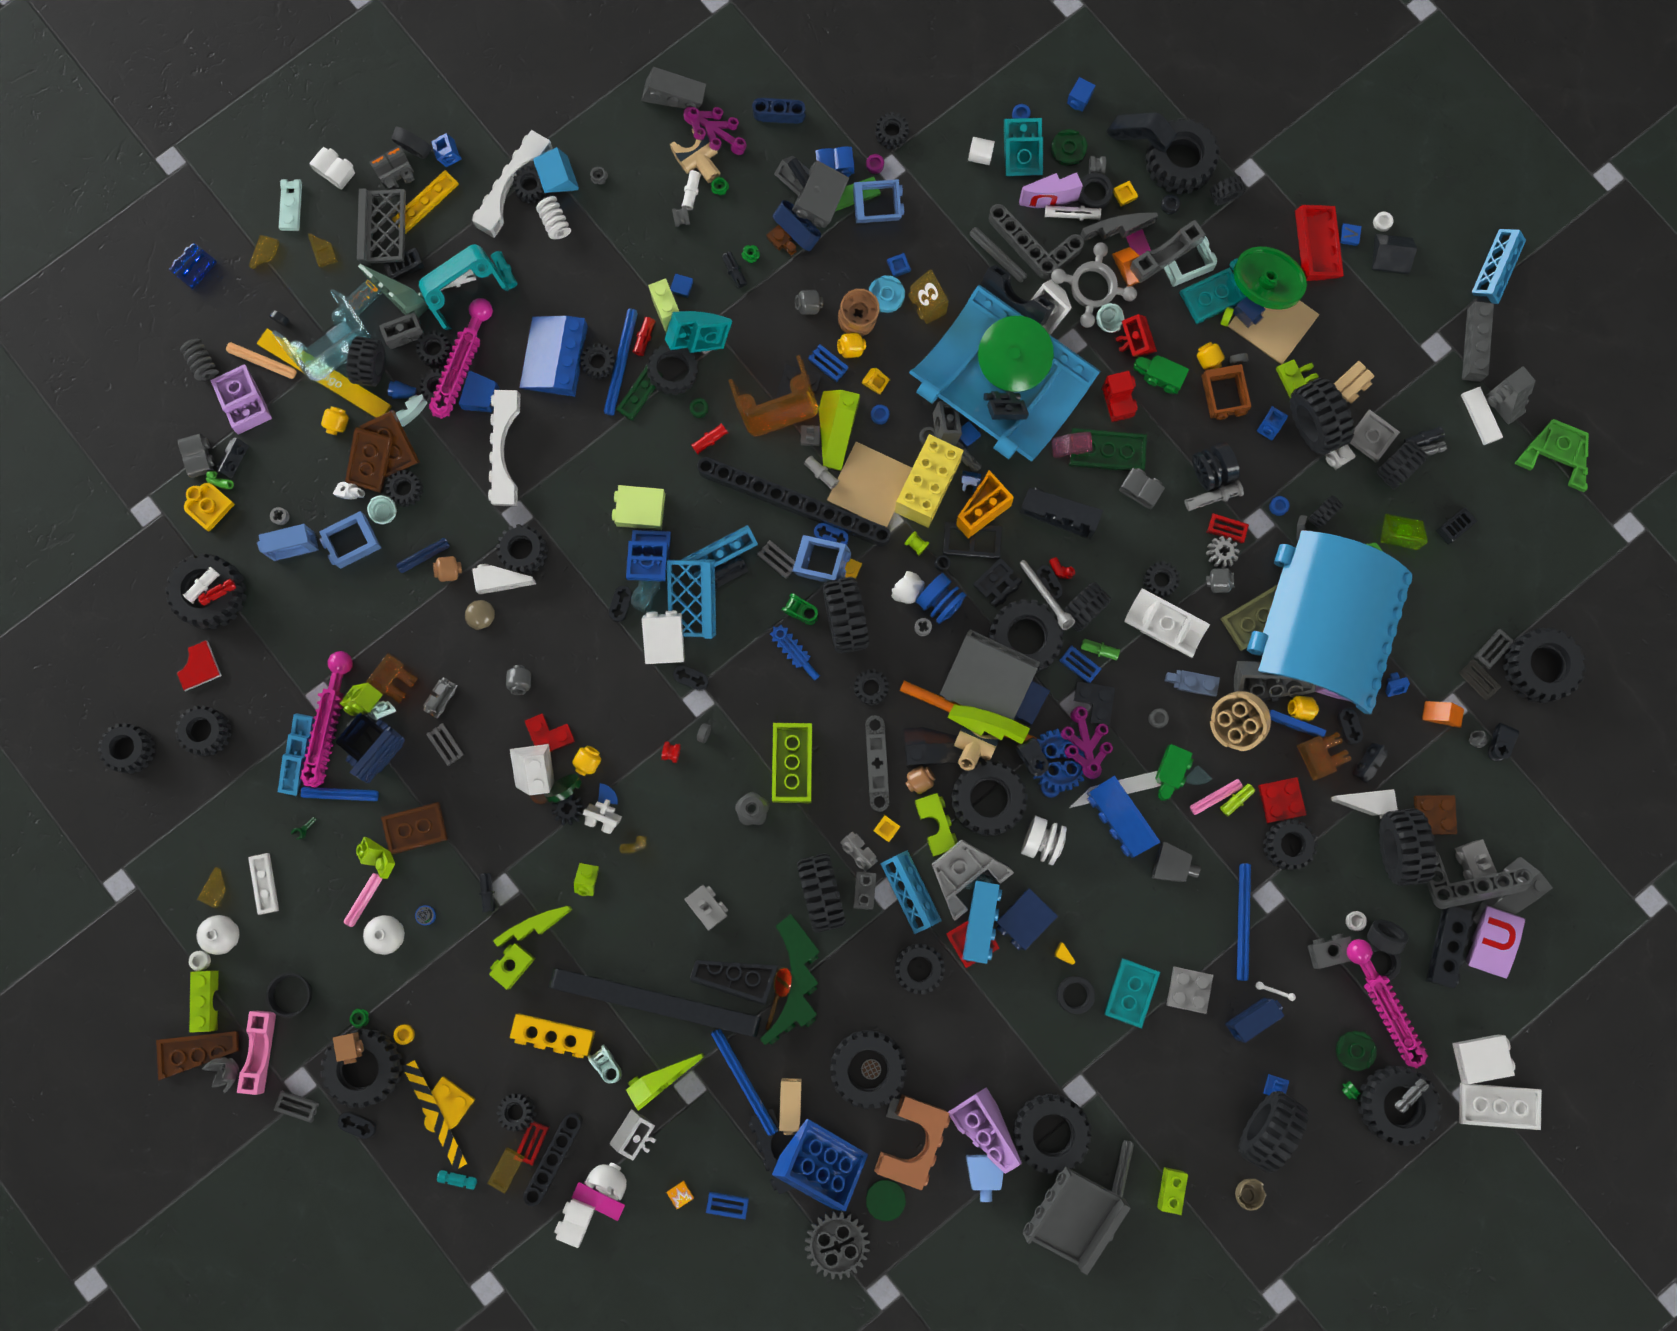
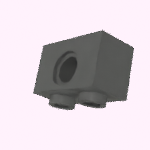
M415 312L379 325L385 343L390 349L418 340V338H422L421 335L424 333L421 322Z
M939 401L932 413L936 438L955 446L962 435L959 412L946 402Z
M1343 933L1331 936L1332 940L1325 941L1324 938L1313 940V944L1307 945L1313 968L1320 969L1350 962L1347 956V947L1352 942L1351 936L1344 937ZM1330 945L1335 948L1333 956H1330L1328 953Z

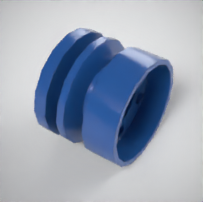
M944 573L937 576L916 600V603L924 611L931 606L934 607L930 614L932 618L940 613L936 619L938 624L949 619L960 608L966 597L964 592H961L957 597L955 596L960 589L958 586L951 591L948 590L952 581Z

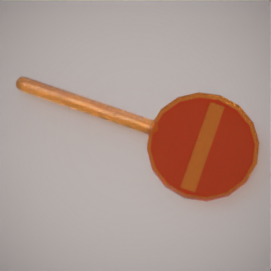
M780 968L776 973L774 979L776 996L765 1028L766 1031L770 1028L779 997H785L790 991L792 976L788 968Z

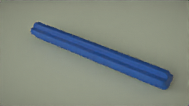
M635 309L627 310L606 399L604 413L611 416L615 413L638 315Z
M1247 863L1239 865L1237 980L1248 981L1251 865Z
M721 1029L713 1031L711 1035L766 1133L769 1136L778 1132L777 1127Z

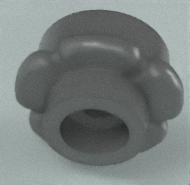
M594 167L590 172V179L592 183L602 185L606 182L608 173L602 167Z
M1478 730L1470 734L1469 742L1476 748L1484 747L1489 741V737L1486 736L1484 731Z

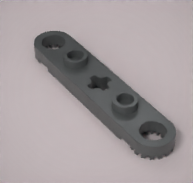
M874 715L869 717L865 724L869 797L871 808L876 812H883L889 806L885 723L880 716ZM872 720L879 721L881 724L880 729L872 730L869 726ZM876 758H879V761L883 762V765H880L879 769H876V767L872 765V762H875ZM876 797L884 798L885 805L878 808L874 805Z

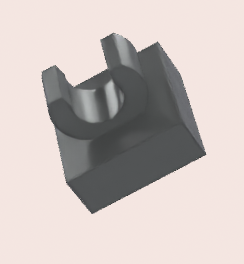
M801 425V446H819L820 426Z

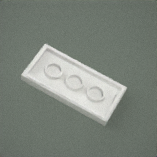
M1460 1083L1459 1123L1541 1130L1542 1090Z

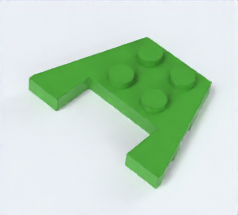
M1552 419L1516 460L1515 465L1532 470L1538 455L1541 454L1573 467L1574 470L1568 486L1585 492L1588 488V483H1586V475H1588L1586 461L1588 457L1589 433Z

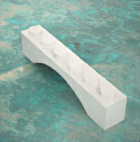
M532 130L528 135L524 136L522 145L513 153L509 165L507 164L503 168L502 175L499 180L497 179L494 182L490 194L484 197L482 206L474 212L472 221L476 228L495 238L504 224V203L507 193L513 185L514 175L517 176V171L521 173V168L523 167L525 170H527V166L535 167L533 159L553 149L550 140Z
M494 390V395L491 396L494 414H491L490 419L491 425H493V433L490 434L493 452H490L489 455L490 463H492V471H489V482H492V488L489 489L488 499L494 506H517L518 487L507 471L504 458V445L508 429L520 413L521 394L517 390Z

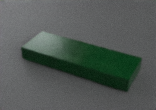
M648 365L616 409L617 412L633 421L656 388L655 385L650 383V378H648ZM658 371V373L660 374V376L663 378L664 375H663L661 372Z

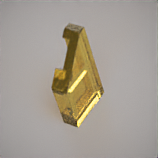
M308 234L319 267L337 262L330 242L317 238L313 234Z
M260 235L249 267L255 269L257 268L256 266L274 259L279 241Z
M214 868L197 899L213 908L218 907L226 892L220 868Z

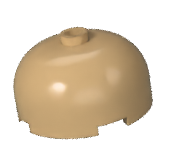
M1245 691L1232 692L1218 700L1212 708L1211 730L1215 738L1225 747L1239 751L1250 750L1260 744L1269 733L1271 727L1269 709L1262 699L1252 693Z

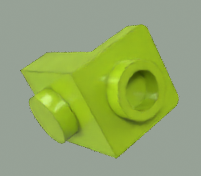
M579 863L574 880L575 893L581 896L594 895V886L599 866Z

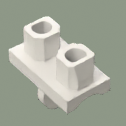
M608 799L605 800L604 804L598 801L596 805L589 804L583 812V815H585V825L594 827L597 820L603 822L601 830L608 834H611L619 824L622 816L614 813L615 808L609 806L610 800Z

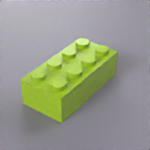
M773 723L772 802L811 803L812 723Z

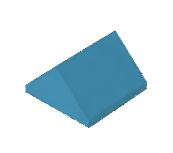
M558 147L533 159L544 193L579 189L569 158Z

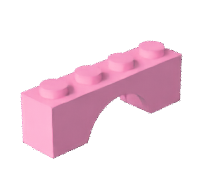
M249 1011L246 1030L249 1037V1049L245 1065L239 1075L237 1093L258 1095L265 1091L276 1020L274 1012Z

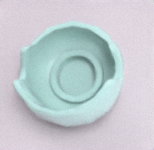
M1112 303L1101 306L1096 315L1097 325L1103 331L1109 333L1119 331L1122 321L1125 320L1123 310L1118 305Z
M379 495L371 499L367 512L370 519L375 523L386 524L395 518L397 508L395 502L390 497Z

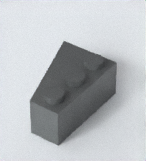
M653 67L646 79L641 101L682 109L695 107L699 110L703 102L706 84Z
M1522 366L1485 396L1488 404L1496 409L1508 425L1526 413L1527 409L1525 406L1529 403L1528 396L1532 394L1535 379Z

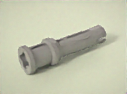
M1235 480L1232 484L1220 485L1214 491L1186 499L1185 506L1188 511L1220 500L1226 502L1229 498L1238 495L1243 496L1242 484L1239 480Z

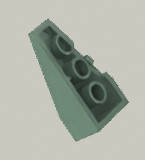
M362 264L358 266L361 272L405 315L415 312L419 318L429 309L421 292L417 294L412 288Z

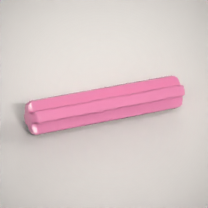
M1236 779L1192 804L1190 810L1196 815L1242 789L1243 785L1239 779Z
M373 873L344 920L346 925L353 927L383 879L380 878L379 874Z

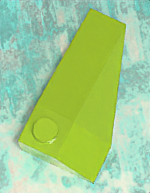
M844 390L823 391L819 406L823 466L842 471L860 401V394Z
M703 1053L646 1074L640 1079L638 1076L633 1078L628 1083L630 1087L626 1091L637 1110L639 1111L705 1057Z

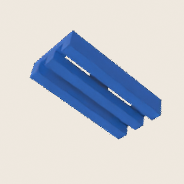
M821 344L808 357L811 363L836 383L848 370L846 364ZM821 351L825 356H827L830 360H832L835 364L842 368V371L833 363H831L828 359H826L823 355H821L819 352ZM817 356L820 360H822L825 364H827L830 368L837 372L838 375L836 376L835 374H833L830 370H828L825 366L818 362L815 359V357Z
M1072 645L1059 660L1086 683H1091L1101 670L1099 666ZM1070 652H1073L1095 670L1094 673L1070 655ZM1066 657H1067L1069 660H1071L1074 664H1076L1078 667H1080L1083 671H1085V672H1086L1088 675H1090L1091 677H1090V678L1087 677V676H1086L1084 673H1082L1079 669H1077L1075 666H1073L1070 662H1068V661L1066 660Z
M709 1192L706 1213L745 1220L749 1198ZM712 1198H719V1199L731 1200V1201H736V1202H742V1203H744V1206H743V1205H737V1204H731V1203H725V1202H719V1201H713ZM711 1205L743 1210V1212L740 1214L711 1209Z

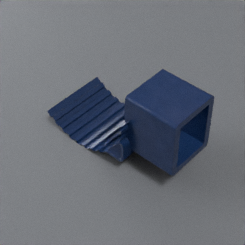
M359 713L336 740V744L349 754L345 759L353 766L349 773L366 783H370L377 773H380L401 749L404 738L384 721L379 719L376 722L363 713ZM370 725L381 735L363 755L353 747V744Z

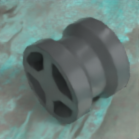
M1090 156L1089 174L1101 173L1105 175L1106 157L1096 158L1095 156Z
M686 206L679 210L676 208L672 209L675 227H679L681 224L690 225Z

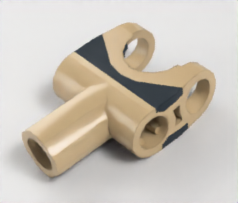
M705 135L703 140L696 139L695 144L690 148L681 147L676 142L670 144L676 160L687 174L697 168L708 183H711L720 176V171L710 159L718 154V152L709 147L710 141L707 135Z
M962 726L954 744L955 747L963 750L958 764L962 769L969 771L975 768L979 757L991 760L999 739L991 734L980 736Z

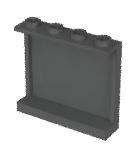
M969 630L940 695L950 702H957L963 706L990 711L1014 720L1041 662L973 630Z
M1065 1167L1057 1175L1053 1187L1047 1191L1042 1204L1036 1208L1031 1221L1025 1225L1023 1235L1028 1244L1033 1241L1077 1264L1080 1271L1088 1275L1131 1208L1125 1198Z

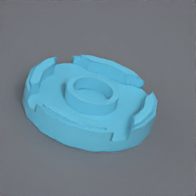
M884 275L871 283L869 291L876 296L880 312L890 313L901 307L905 298V289L899 279Z

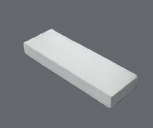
M1481 387L1461 394L1483 445L1503 438Z
M270 853L248 857L258 915L279 911Z

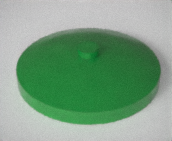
M1270 247L1250 248L1239 256L1234 266V279L1240 291L1248 299L1262 307L1275 310L1291 308L1301 300L1306 291L1307 281L1302 268L1293 258L1280 250Z
M1009 316L996 321L984 333L978 349L979 365L984 376L997 388L1010 392H1023L1036 387L1048 375L1054 359L1053 343L1048 332L1037 321L1025 316Z

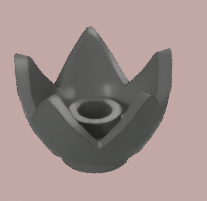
M750 792L737 801L735 810L742 825H762L766 821L770 804L759 794ZM750 805L756 807L754 812H749L748 808Z
M225 1057L215 1058L202 1068L205 1071H217L212 1087L226 1085L223 1090L224 1093L234 1084L238 1075L237 1072L239 1071L237 1063L232 1058L227 1059Z

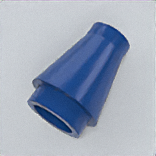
M397 380L395 382L390 381L388 396H391L392 399H406L417 393V388Z

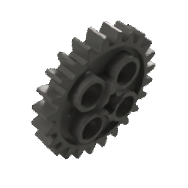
M833 1211L832 1217H829L827 1213H825L824 1220L818 1217L819 1224L812 1223L814 1231H807L811 1238H805V1242L810 1244L805 1247V1250L811 1251L807 1255V1259H814L811 1262V1267L818 1265L816 1272L824 1270L823 1277L831 1273V1279H834L835 1274H838L840 1280H842L843 1273H845L849 1278L851 1270L857 1273V1265L863 1268L861 1259H868L864 1252H870V1248L865 1246L870 1243V1240L864 1239L868 1235V1231H861L864 1228V1224L857 1225L858 1218L852 1221L851 1213L844 1217L843 1211H841L839 1216ZM840 1227L848 1228L849 1233L846 1236H840L837 1232ZM822 1234L830 1237V1241L827 1244H822L819 1241V1237ZM854 1237L853 1241L842 1243L848 1240L849 1238ZM834 1241L842 1243L840 1249H837V1247H833L827 1250L826 1252L821 1253V1249L834 1246ZM848 1246H853L856 1249V1253L849 1256L845 1253V1249ZM835 1254L837 1261L835 1263L827 1262V1255Z

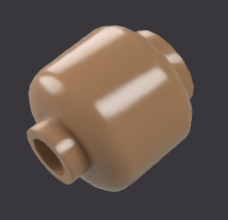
M454 556L437 558L436 563H433L434 577L438 578L440 582L457 580L458 574L462 573L461 562H457Z
M920 765L907 774L908 781L906 785L911 792L915 791L918 794H923L934 786L936 778L928 766Z

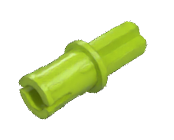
M1247 784L1236 795L1232 794V797L1220 807L1221 811L1229 817L1238 807L1243 806V802L1255 792L1254 787Z

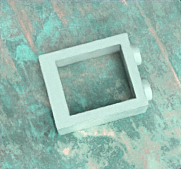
M1206 236L1203 242L1196 246L1205 266L1184 275L1181 274L1176 261L1164 267L1173 287L1214 270L1217 258L1211 252Z

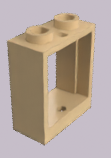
M782 1078L779 1131H783L784 1135H795L800 1129L802 1079Z

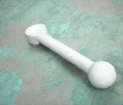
M1257 982L1255 985L1258 990L1264 989L1287 997L1290 1001L1296 999L1295 994H1288L1265 986L1262 982Z

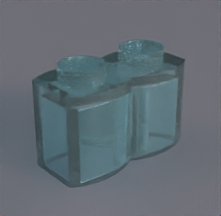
M639 580V587L635 589L631 597L633 608L647 613L653 605L654 595L659 591L661 581Z

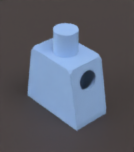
M966 1155L972 1190H980V1202H992V1190H1001L1004 1172L987 1155Z

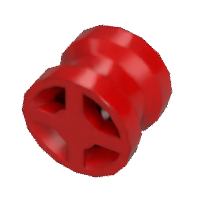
M665 741L661 760L666 761L668 759L673 763H677L681 745H671L670 742Z

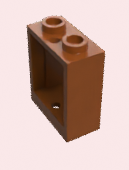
M1242 364L1205 370L1201 377L1210 418L1222 420L1228 418L1229 415H1235L1236 417L1246 415V412L1251 408V402ZM1235 378L1241 406L1217 410L1211 382Z

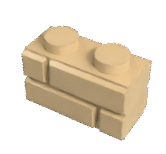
M1357 361L1334 385L1337 390H1340L1346 402L1352 404L1359 397L1357 393L1361 389L1365 391L1372 385L1370 381L1374 378V375L1360 361Z

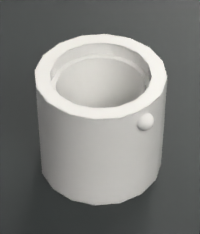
M973 137L968 161L990 165L995 141Z

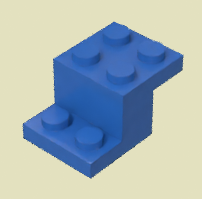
M632 530V541L628 543L627 580H666L667 560L670 557L671 532Z

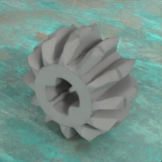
M1221 536L1219 540L1214 538L1212 543L1208 544L1207 547L1210 550L1206 552V555L1212 556L1208 561L1212 562L1214 560V567H1217L1219 564L1221 568H1226V565L1231 567L1233 561L1238 560L1236 554L1240 551L1234 549L1237 543L1231 544L1230 537L1226 541L1224 536ZM1221 549H1223V552H1226L1224 556L1222 555L1223 553L1220 554L1219 552Z

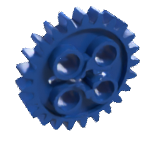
M1055 729L1053 732L1049 730L1046 732V735L1041 734L1040 739H1036L1047 760L1068 758L1065 754V746L1074 745L1069 740L1062 738L1059 729ZM1047 747L1051 748L1052 750L1051 756H1049L1046 752ZM1078 748V754L1085 758L1084 752ZM1076 761L1049 763V766L1054 769L1053 775L1047 770L1043 775L1033 777L1034 779L1040 778L1039 785L1046 783L1045 789H1049L1052 786L1053 792L1057 791L1058 788L1060 792H1063L1065 787L1067 790H1072V785L1077 787L1079 786L1078 781H1084L1082 777L1084 775L1083 767ZM1042 764L1035 765L1036 769L1041 770L1043 767ZM1067 765L1072 767L1071 774L1067 772Z

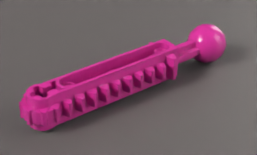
M477 298L469 305L471 320L463 332L457 333V339H455L456 346H452L453 352L449 353L451 359H447L448 365L444 366L446 372L441 373L442 378H439L440 385H436L437 391L433 392L434 398L430 399L429 409L433 416L440 419L450 416V412L453 411L452 404L456 403L455 398H458L457 391H461L460 385L464 384L463 378H466V372L469 371L468 365H471V359H474L473 352H477V347H480V339L477 338L480 325L492 315V306L484 298Z
M344 651L334 652L330 655L328 667L332 674L328 689L323 688L322 693H318L321 699L317 702L319 704L318 709H316L317 716L314 717L315 724H312L314 728L310 732L312 736L308 740L310 744L306 748L308 753L305 754L306 761L303 762L304 769L301 770L302 774L300 777L304 785L317 788L321 783H324L323 780L326 777L325 770L328 769L326 765L330 761L328 757L332 753L330 749L334 745L332 740L335 739L336 724H339L337 719L341 716L339 713L340 709L343 708L339 704L343 699V693L339 691L343 675L348 673L353 666V660Z
M1353 940L1348 944L1347 956L1351 962L1359 964L1363 970L1367 982L1364 988L1369 992V997L1374 998L1372 1003L1377 1005L1376 1010L1381 1012L1379 1016L1381 1019H1384V1025L1388 1026L1386 1028L1387 1031L1392 1033L1390 1036L1395 1040L1394 1044L1397 1047L1400 1046L1397 1050L1400 1054L1403 1053L1401 1055L1402 1059L1411 1067L1418 1068L1425 1065L1426 1058L1428 1057L1425 1052L1426 1049L1421 1045V1040L1416 1039L1418 1034L1412 1032L1414 1027L1409 1025L1411 1021L1405 1018L1407 1014L1405 1011H1402L1403 1006L1398 1004L1400 1002L1399 999L1394 997L1396 993L1391 990L1393 986L1389 983L1390 980L1386 975L1380 976L1371 962V945L1365 940ZM1410 1050H1414L1416 1052L1415 1058Z

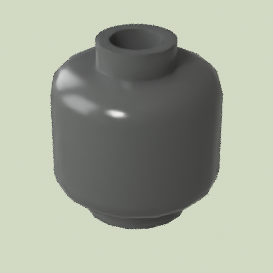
M802 290L795 297V308L802 315H815L819 312L820 308H823V297H820L816 290Z
M1228 568L1212 569L1210 576H1206L1207 587H1211L1213 593H1227L1231 591L1232 587H1235L1234 572L1231 573Z
M515 665L506 673V688L514 695L525 694L531 688V672L522 665Z

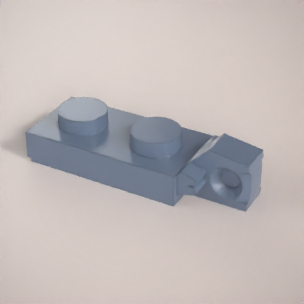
M1177 670L1176 674L1167 672L1165 675V682L1174 683V688H1178L1177 690L1211 697L1217 696L1219 677L1184 670Z

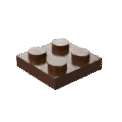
M1455 795L1414 796V807L1425 814L1428 823L1431 825L1433 835L1457 834Z

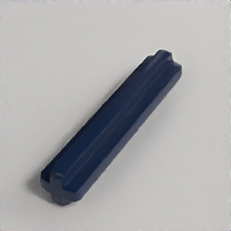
M442 538L400 561L396 566L401 573H404L448 549L450 545L447 539Z

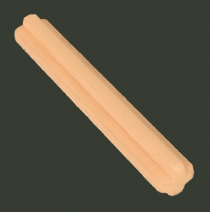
M232 342L228 343L226 347L228 353L290 379H294L297 373L292 367Z

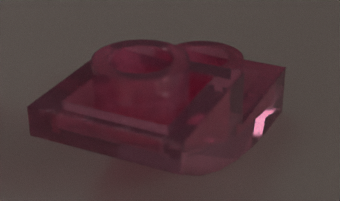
M1081 432L1052 438L1053 457L1059 458L1070 454L1078 455L1093 451L1091 432Z

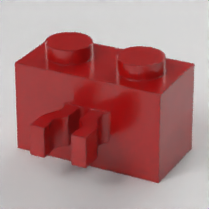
M1137 314L1122 321L1126 336L1116 337V341L1121 342L1124 340L1128 342L1124 346L1119 347V351H1126L1130 347L1132 356L1137 358L1157 352L1146 316Z

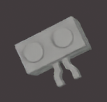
M1483 839L1455 848V856L1464 869L1463 876L1465 880L1497 873Z
M702 885L684 900L707 930L710 931L728 916L725 913L728 909L722 901L718 903L715 900L714 896L716 894L710 886L705 887Z
M631 1109L611 1140L610 1145L618 1153L633 1161L640 1149L647 1153L650 1151L645 1146V1141L655 1143L656 1139L650 1136L655 1125L646 1117Z

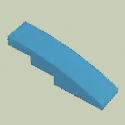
M298 713L293 715L291 733L288 734L286 753L282 757L278 785L279 793L295 796L299 793L302 779H300L301 770L304 769L303 762L306 761L305 754L308 753L306 748L310 744L308 741L312 736L310 732L313 731L312 724H314L315 720L313 716Z

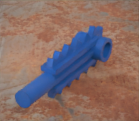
M782 625L773 627V632L770 633L773 637L772 642L778 641L777 647H783L782 653H788L787 659H793L792 665H795L796 668L803 667L815 681L820 675L809 664L808 661L811 656L807 655L808 651H802L803 645H797L798 639L792 640L793 634H787L788 628H783Z

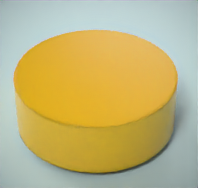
M407 1024L398 1026L394 1031V1040L400 1045L411 1043L415 1037L414 1029Z

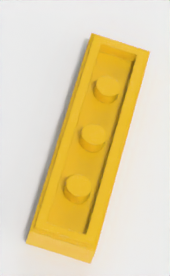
M446 170L406 205L405 234L459 185ZM400 213L392 218L394 223L400 218Z

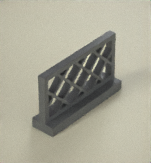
M366 188L359 189L357 260L362 265L371 266V263L404 261L405 189L368 191ZM395 195H400V201L396 205L390 202ZM382 196L384 200L376 206L374 204V197ZM389 203L393 208L385 215L381 209ZM398 211L400 218L393 223L389 218ZM380 212L384 217L376 224L373 222V217ZM388 220L392 226L384 232L380 227ZM397 228L399 236L393 241L389 235ZM379 229L383 235L375 242L373 234ZM388 238L392 243L384 250L380 244ZM397 246L399 248V256H390L388 253ZM379 247L383 252L378 257L372 258V252Z

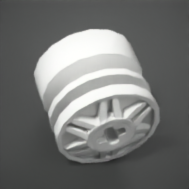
M1035 815L1027 831L1021 854L1034 858L1037 852L1040 851V861L1044 862L1047 855H1049L1048 864L1054 865L1064 847L1067 827L1061 826L1058 833H1056L1057 823H1053L1050 830L1046 829L1047 820Z

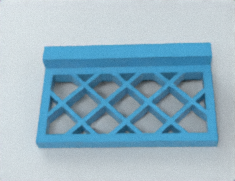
M667 560L668 611H672L673 604L678 601L685 608L681 613L683 614L687 610L694 617L689 624L682 619V624L685 626L683 637L712 639L716 636L715 560ZM672 565H679L684 571L677 577L672 572ZM693 565H701V573L697 578L689 571ZM685 573L694 580L688 587L680 580ZM676 582L685 589L679 596L673 591V585ZM695 582L701 587V593L698 596L689 589ZM686 591L694 598L688 606L680 598ZM695 601L702 607V611L698 615L689 608ZM697 620L702 625V632H695L690 626Z

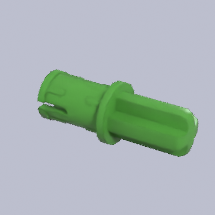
M1084 639L1081 644L1082 650L1098 654V657L1101 655L1117 661L1120 649L1104 645V642L1098 643Z

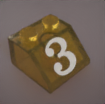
M931 269L910 286V293L908 294L913 304L916 303L918 307L917 313L920 319H924L926 324L946 315L949 302Z

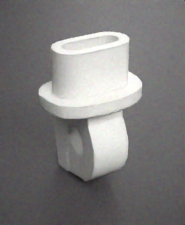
M340 482L333 494L343 499L352 500L358 497L364 498L365 491L358 488L355 484Z

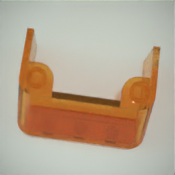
M800 355L796 357L802 374L792 378L790 382L792 393L756 405L755 399L751 395H740L736 383L732 379L728 380L736 406L747 431L752 436H760L812 418L818 413L817 400L804 361Z

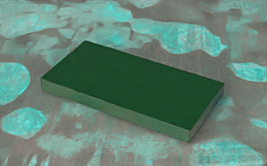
M1072 428L1069 466L1131 471L1132 468H1139L1145 471L1147 434Z

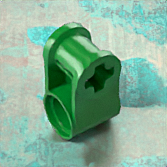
M790 593L789 601L781 610L808 625L815 624L819 618L817 608L801 597ZM813 611L815 615L813 618L808 619L805 617V613Z

